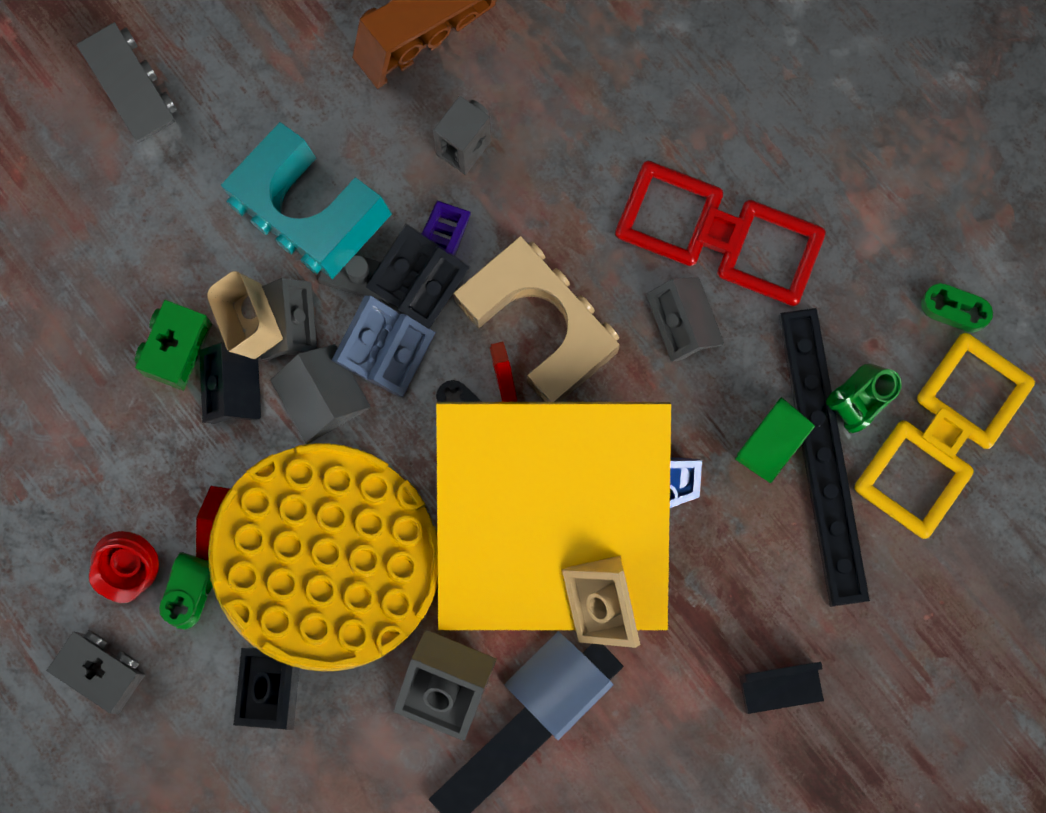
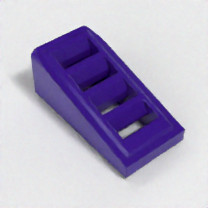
M437 200L422 234L455 256L469 222L471 212ZM441 217L446 220L457 223L456 227L439 222L438 220ZM434 231L451 236V239H447L433 233Z

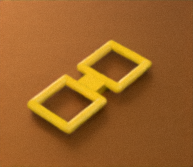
M960 334L917 395L918 403L935 414L934 418L924 432L908 421L902 420L898 422L855 483V491L922 539L929 538L974 473L971 465L956 456L957 452L967 438L984 449L991 448L1034 387V378L971 334ZM966 351H969L1017 384L985 431L935 397ZM905 438L955 473L923 521L872 486Z

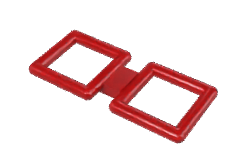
M645 161L642 164L615 230V236L618 239L687 266H694L697 263L704 246L724 254L717 270L719 278L790 306H796L800 303L826 235L823 227L754 200L745 201L739 217L718 210L723 198V190L720 187L652 161ZM652 177L707 198L687 249L632 229ZM754 217L809 237L789 289L734 268Z

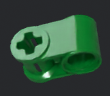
M870 363L864 364L845 383L828 396L826 404L831 410L838 412L845 421L844 428L849 433L859 432L870 425L875 416L899 395L902 387L901 378L894 370ZM879 377V384L875 389V383Z
M184 552L178 554L170 572L168 585L160 602V615L164 621L178 629L184 630L192 628L198 623L208 595L213 588L209 571V560ZM184 605L188 608L186 615L174 613L176 606L182 607Z

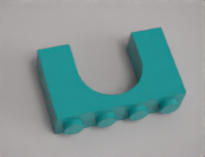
M279 122L221 184V187L229 196L226 202L240 216H243L245 213L252 216L253 218L250 221L263 234L268 235L270 231L277 236L275 241L286 252L292 255L296 251L302 255L301 262L317 275L322 271L333 279L392 213L379 194L355 177L322 212L301 219L283 215L282 204L288 189L317 158L302 137Z

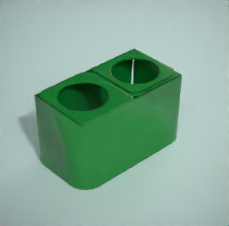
M781 397L737 453L738 457H735V460L767 482L772 483L814 429L815 425Z

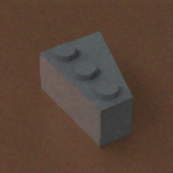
M114 22L76 44L138 144L175 122L172 113L177 111L175 105L166 91L159 95L152 83L158 78L147 60L138 61L132 51L138 45L126 27L119 30Z

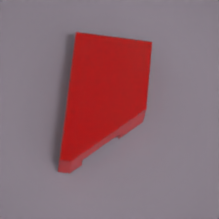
M504 342L491 344L490 352L502 402H517L510 362Z

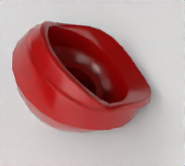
M125 531L110 533L99 540L93 549L88 573L89 582L98 594L118 603L131 602L155 581L159 569L158 555L153 546L138 534Z

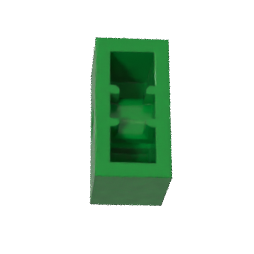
M164 300L161 309L157 308L152 314L149 328L152 330L146 343L142 342L136 351L135 363L137 364L135 368L145 377L184 391L199 357V350L203 348L212 327V322L202 313ZM174 339L178 342L176 347L169 346L168 349L164 347L166 342L172 343Z

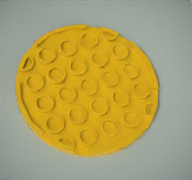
M330 443L298 445L292 449L274 455L271 454L257 462L246 471L226 494L219 507L210 534L208 558L211 582L217 600L230 623L241 636L262 653L279 662L306 670L341 671L369 664L394 650L408 638L426 615L438 584L437 531L425 508L426 504L417 490L408 480L405 481L398 473L388 467L389 464L362 450Z

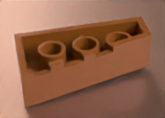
M390 0L389 3L379 9L371 8L361 16L352 58L374 86L379 89L388 83L386 78L388 73L397 67L402 72L414 64L413 59L423 48L428 46L431 51L434 50L447 38L451 28L459 32L494 7L496 0Z

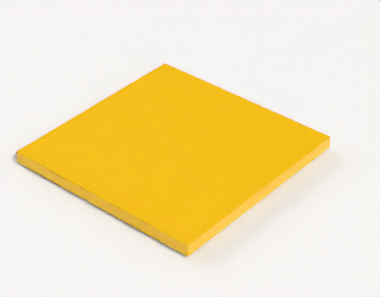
M670 402L436 403L438 630H576L562 570L567 567L621 556L637 630H668Z

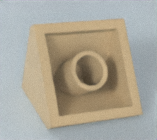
M621 556L571 566L562 570L579 643L632 648L640 645Z

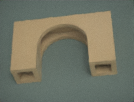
M520 236L453 293L454 301L478 329L506 305L519 298L538 297L555 305L565 319L567 335L562 345L527 375V383L544 402H562L618 353L620 344L617 340H619V336L607 322L601 324L592 315L595 310L582 295L576 297L568 288L570 283L559 269L555 268L552 271L543 261L546 257L542 250L534 242L531 241L528 244Z

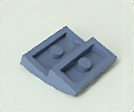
M364 296L331 361L399 397H403L436 332L426 328L406 314L398 313L374 297Z
M558 631L504 686L559 740L613 686V683Z

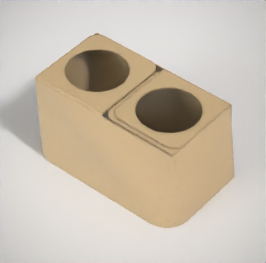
M232 271L209 288L207 298L229 352L256 359L283 340L261 283L237 271ZM248 296L257 315L253 319H246L241 311L242 304Z

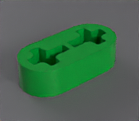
M940 283L931 286L921 298V308L926 316L966 332L975 333L981 331L993 318L992 306L987 300L947 284ZM938 294L943 295V302L948 304L944 305L940 310L935 308L936 302L931 300V298H935ZM973 307L978 308V315L983 318H979L973 323L970 321L971 315L960 309L970 311Z

